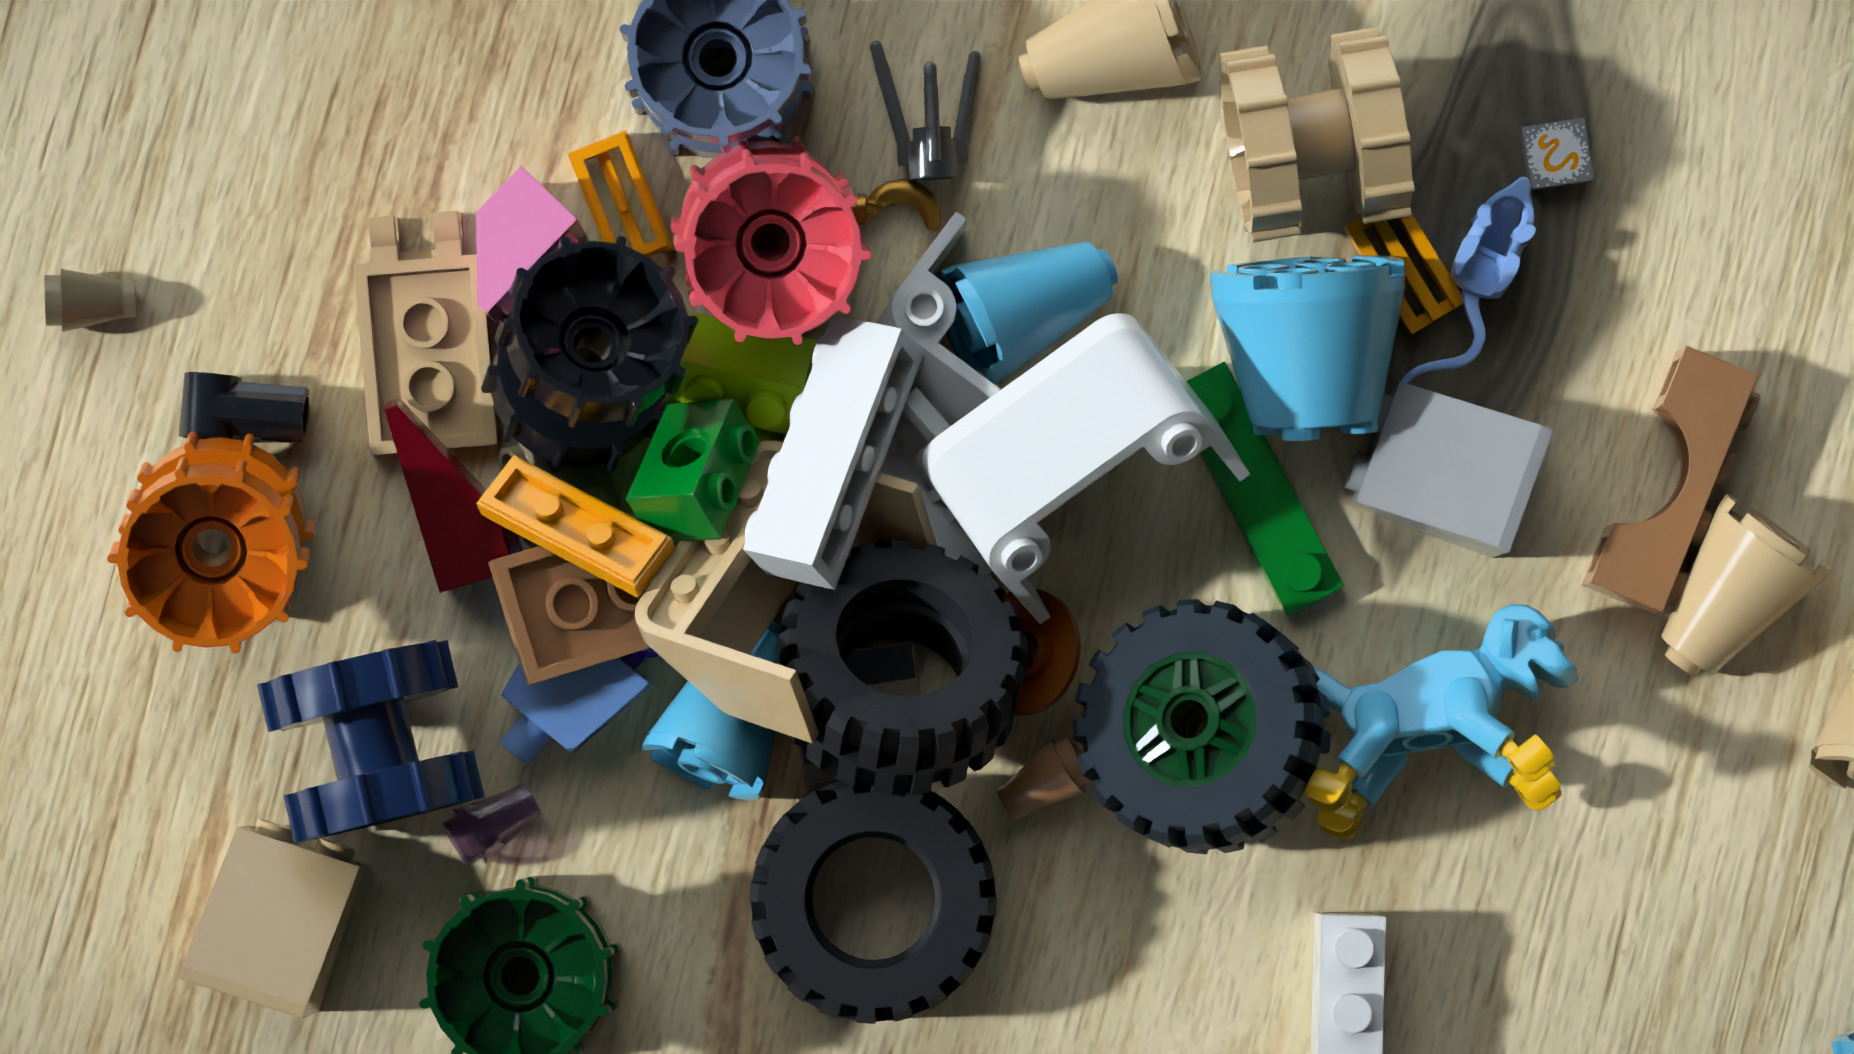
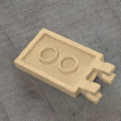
M457 210L432 212L435 249L400 252L401 241L398 217L368 218L372 263L353 264L370 455L397 453L384 411L387 401L400 398L448 449L499 444L497 413L491 393H483L481 391L487 368L492 365L489 318L478 305L477 254L464 255L462 212Z

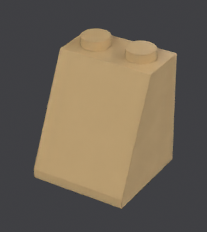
M258 818L255 828L247 826L236 828L181 966L178 979L303 1019L320 1012L368 865L352 860L356 850L354 848L322 838L318 839L316 848L294 843V841H291L293 837L291 828Z

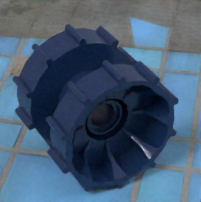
M432 640L419 644L389 648L340 661L329 662L324 665L278 676V678L268 682L257 684L268 732L276 730L286 731L324 723L337 776V781L306 788L305 790L283 796L294 843L351 832L485 798L474 750L419 760L405 704L459 687L448 640L441 642Z

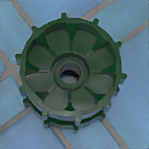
M537 876L519 879L516 881L515 887L502 889L487 895L482 891H475L471 894L460 896L459 902L462 908L445 923L435 939L426 940L422 945L423 949L430 952L426 973L428 997L422 999L419 1005L423 1009L431 1008L440 1028L455 1045L451 1054H580L583 1051L584 1046L581 1040L598 1024L601 1017H606L619 1006V1001L612 998L615 980L614 954L622 949L621 944L618 942L611 944L602 924L588 909L587 906L591 902L589 896L585 895L575 899L560 890L539 886ZM513 958H529L538 967L540 978L534 991L520 993L509 986L506 981L505 972L507 965Z

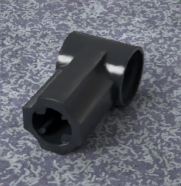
M184 373L179 437L187 438L188 434L194 431L199 439L222 437L236 440V437L245 438L247 434L251 433L255 439L262 441L305 442L310 412L309 389L307 387L241 382L242 378L216 373Z

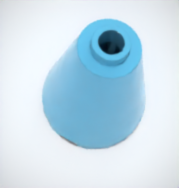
M1087 241L949 265L934 273L937 278L951 289L955 297L956 316L952 326L946 333L955 354L977 372L981 371L985 375L984 377L993 384H999L1110 301L1113 296L1112 285L1118 281L1115 265L1107 251L1103 248L1096 250Z
M772 621L750 655L776 663L781 626ZM687 681L647 734L642 749L643 751L653 750L650 759L689 782L710 790L712 783H728L733 785L728 795L729 797L755 801L760 799L765 788L775 731L725 714Z

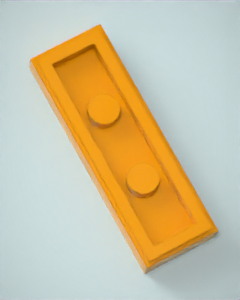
M513 455L476 503L482 516L639 598L675 549L672 537Z

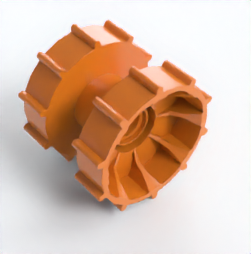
M191 431L184 445L167 453L155 465L152 466L150 463L144 462L137 475V480L141 483L139 490L133 489L126 504L131 513L123 516L118 529L119 533L122 534L120 542H114L108 554V562L118 565L121 586L129 601L125 615L133 617L137 614L153 630L173 640L172 649L175 652L181 651L183 644L205 648L230 646L232 653H239L244 640L260 633L275 619L281 622L288 621L291 609V602L288 599L296 587L297 570H304L308 566L310 550L303 548L304 541L313 540L316 522L314 520H307L304 500L297 486L300 470L294 467L288 471L273 455L253 444L255 437L251 433L247 434L244 441L222 437L199 439L197 433ZM207 529L220 530L229 538L231 547L222 553L208 552L198 543L197 535Z

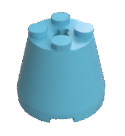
M1380 255L1352 256V262H1346L1345 258L1312 259V256L1226 265L1227 273L1223 272V270L1210 271L1211 298L1246 410L1253 425L1254 434H1282V440L1307 441L1321 438V428L1339 427L1340 433L1364 434L1378 431L1377 418L1380 415L1405 289L1404 260L1402 258Z

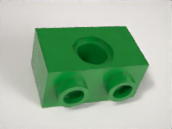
M723 399L667 404L628 492L626 501L639 521L672 537L673 542L720 539L729 516L737 504L738 495L750 466L757 456L760 442L755 430L748 424L735 400Z

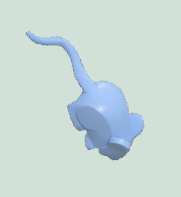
M1527 177L1518 178L1511 185L1495 193L1485 204L1480 205L1477 214L1470 219L1473 225L1467 236L1463 239L1452 265L1450 277L1462 289L1465 314L1474 334L1471 347L1460 356L1419 365L1410 370L1401 382L1407 384L1414 377L1431 371L1464 367L1474 361L1481 352L1486 340V332L1479 309L1480 298L1497 299L1502 296L1518 271L1520 256L1524 247L1528 245V241L1534 236L1536 228L1533 226L1534 208L1531 200V183Z

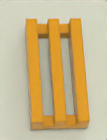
M626 130L567 153L602 242L616 243V239L585 164V161L595 157L598 160L633 250L646 255L650 259L658 254H665L674 250ZM618 148L622 152L656 237L655 241L647 244L643 241L608 153Z
M1413 214L1408 217L1396 218L1445 298L1439 304L1387 220L1363 224L1362 217L1354 220L1343 229L1359 255H1378L1364 233L1366 229L1373 226L1390 255L1404 260L1405 279L1425 310L1424 313L1416 317L1403 296L1399 320L1409 336L1463 304L1461 292L1450 277V274Z

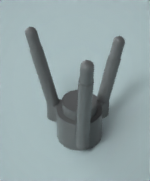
M877 40L871 42L870 51L897 143L898 166H908L909 180L914 181L959 178V163L968 162L967 138L978 82L980 53L972 51L968 56L953 139L951 138V127L940 126L936 65L933 62L925 63V127L913 128V140L910 141L882 44Z

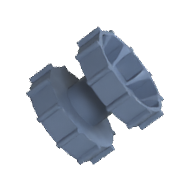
M643 0L636 11L631 25L623 24L620 26L622 38L628 42L627 58L632 80L626 82L625 89L630 98H635L632 101L635 113L637 115L647 114L656 129L670 141L669 148L673 156H679L682 150L704 158H714L722 152L728 153L732 147L738 145L737 141L747 139V142L770 140L786 143L784 132L795 119L803 99H812L814 97V87L809 82L812 79L811 67L806 64L804 44L809 42V34L806 27H801L807 23L805 9L798 8L794 10L788 0ZM719 47L732 51L737 57L734 69L729 74L722 77H712L702 70L701 61L704 55L711 49Z

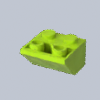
M691 313V316L698 318V323L680 362V365L686 369L685 376L677 394L671 396L670 404L734 399L748 424L755 430L759 442L772 440L784 443L790 427V412L793 402L798 395L803 393L811 372L816 340L802 337V343L795 345L791 337L768 339L746 335L743 342H737L731 327L715 317Z

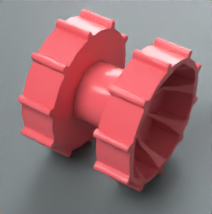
M795 137L792 144L770 140L747 142V139L737 141L738 145L732 147L728 153L722 152L704 167L700 168L697 165L690 167L693 181L684 196L680 216L670 219L671 231L676 234L673 237L675 249L683 252L687 271L684 277L686 285L692 288L688 292L689 301L693 307L703 304L717 320L731 327L737 342H743L746 335L768 339L791 337L795 345H800L802 343L801 334L823 324L838 310L844 314L851 311L847 298L857 281L861 261L870 260L872 257L868 245L861 243L863 234L851 209V206L857 203V198L851 188H847L849 181L845 173L838 172L834 175L818 158L805 151V145L800 137ZM763 224H778L786 230V241L779 250L772 253H764L752 246L753 233Z

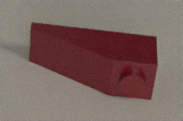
M400 398L387 401L384 411L439 593L493 578L488 562L524 551L521 536L480 514L476 503L486 491L482 484Z

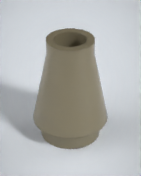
M62 268L61 275H45L46 326H62V332L123 318H136V280H119Z

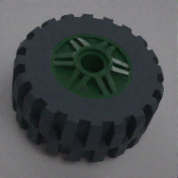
M1198 599L1178 600L1177 609L1168 611L1163 606L1158 605L1143 611L1144 623L1134 628L1125 622L1111 634L1118 643L1108 655L1100 649L1096 651L1088 664L1097 670L1091 685L1079 684L1075 702L1084 706L1083 718L1072 720L1073 740L1083 744L1084 753L1077 757L1082 775L1093 781L1095 788L1092 793L1104 808L1118 816V821L1133 831L1169 848L1172 846L1187 853L1207 855L1210 849H1218L1224 853L1243 850L1244 841L1252 838L1260 842L1265 841L1278 833L1274 824L1284 816L1294 820L1306 806L1299 799L1306 790L1311 776L1318 768L1317 764L1320 753L1327 754L1330 752L1331 734L1324 729L1323 718L1330 716L1327 696L1319 691L1316 684L1320 680L1311 662L1300 654L1299 648L1285 635L1256 614H1248L1233 604L1216 600L1210 606L1205 605ZM1208 718L1205 730L1199 736H1196L1198 726L1203 720Z

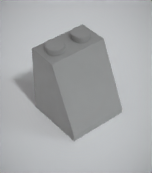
M1399 381L1392 387L1390 395L1385 393L1383 395L1380 415L1377 418L1378 431H1376L1368 455L1357 452L1345 483V488L1355 491L1350 506L1491 558L1510 552L1554 429Z

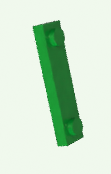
M1224 361L1186 381L1212 413L1250 473L1249 476L1239 481L1211 445L1199 453L1284 614L1289 616L1344 587L1340 576L1266 437L1254 434L1253 425L1250 422L1241 390L1226 362Z

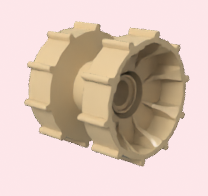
M1379 27L1330 35L1332 46L1328 64L1331 75V89L1286 97V94H1284L1275 54H1269L1267 45L1220 53L1219 85L1225 125L1224 132L1227 139L1234 189L1243 217L1245 232L1251 234L1253 243L1300 235L1299 223L1302 204L1299 180L1342 172L1346 175L1353 200L1354 212L1362 215L1363 224L1412 216L1410 205L1412 192H1415L1412 177L1410 133L1407 127L1400 88V77L1397 75L1389 48L1388 36H1381Z

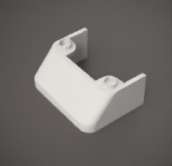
M957 211L897 289L876 322L877 324L901 328L923 355L910 391L917 386L950 426L1001 390L939 343L954 322L956 301L951 289L933 274L965 232L966 218Z
M1123 313L1110 314L1095 321L935 437L926 447L922 458L923 468L932 485L989 567L1040 624L1051 616L1028 576L1040 568L1046 561L1050 553L1051 544L1048 535L1039 521L1139 449L1144 447L1159 463L1176 465L1192 459L1211 445L1239 481L1250 475L1209 409L1134 317Z

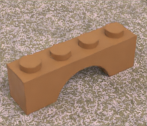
M1685 346L1675 352L1652 410L1668 426L1678 446L1680 472L1676 488L1663 508L1650 518L1636 523H1614L1605 526L1581 584L1582 586L1650 614L1663 612L1666 603L1675 606L1683 592L1689 571L1680 568L1689 545L1698 547L1701 544L1712 519L1713 513L1704 509L1713 486L1722 488L1733 468L1736 453L1728 449L1737 427L1745 430L1757 409L1760 394L1752 391L1758 377L1757 374L1689 346Z

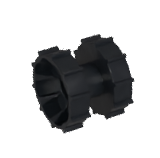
M563 236L559 241L557 249L543 256L529 271L524 268H518L510 289V295L515 299L509 317L506 315L501 317L494 337L498 349L493 364L487 368L481 391L483 393H491L496 413L506 428L502 437L503 440L510 442L515 439L531 453L552 462L551 470L553 472H558L562 465L587 467L605 464L609 471H614L620 457L631 452L646 437L653 438L663 415L660 408L666 393L670 395L677 394L686 373V369L680 365V362L697 326L698 318L688 316L682 295L672 280L676 272L675 268L669 266L666 269H662L646 255L627 247V240L624 236H619L616 243L600 241L571 243L568 237ZM575 349H591L602 360L598 362L585 361L578 356Z

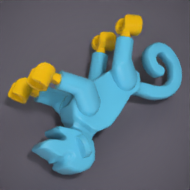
M1510 604L1496 611L1488 624L1480 649L1472 651L1442 650L1409 665L1380 683L1357 685L1353 689L1346 687L1326 672L1314 667L1320 678L1316 683L1319 691L1327 696L1329 707L1341 713L1346 729L1352 739L1337 758L1341 764L1337 774L1318 767L1306 786L1305 793L1309 797V803L1321 808L1317 817L1320 830L1340 839L1353 837L1361 824L1364 807L1366 805L1373 807L1405 767L1408 761V753L1455 746V750L1460 757L1501 786L1506 787L1509 784L1514 786L1520 798L1532 810H1543L1562 796L1561 785L1550 771L1556 766L1553 760L1554 755L1547 745L1537 735H1534L1518 747L1513 741L1515 732L1498 721L1504 692L1507 689L1516 690L1531 700L1540 701L1542 692L1538 679H1542L1557 688H1568L1578 681L1576 666L1570 662L1563 652V642L1556 641L1553 623L1539 610L1528 605Z

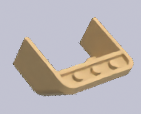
M761 441L757 456L750 466L738 495L737 504L729 516L721 538L680 541L637 603L635 620L645 643L722 712L813 744L819 732L797 671L750 655L798 583V581L766 574L743 550L747 522L752 513L759 508L768 485L767 475L770 462L774 455L781 451L783 442ZM879 472L847 558L851 557L852 547L872 542L875 546L877 541L888 544L889 540H909V547L925 549L927 543L938 546L919 485Z

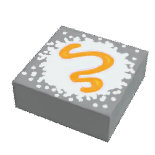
M1584 118L1525 126L1519 129L1526 177L1531 183V192L1586 184L1594 181Z

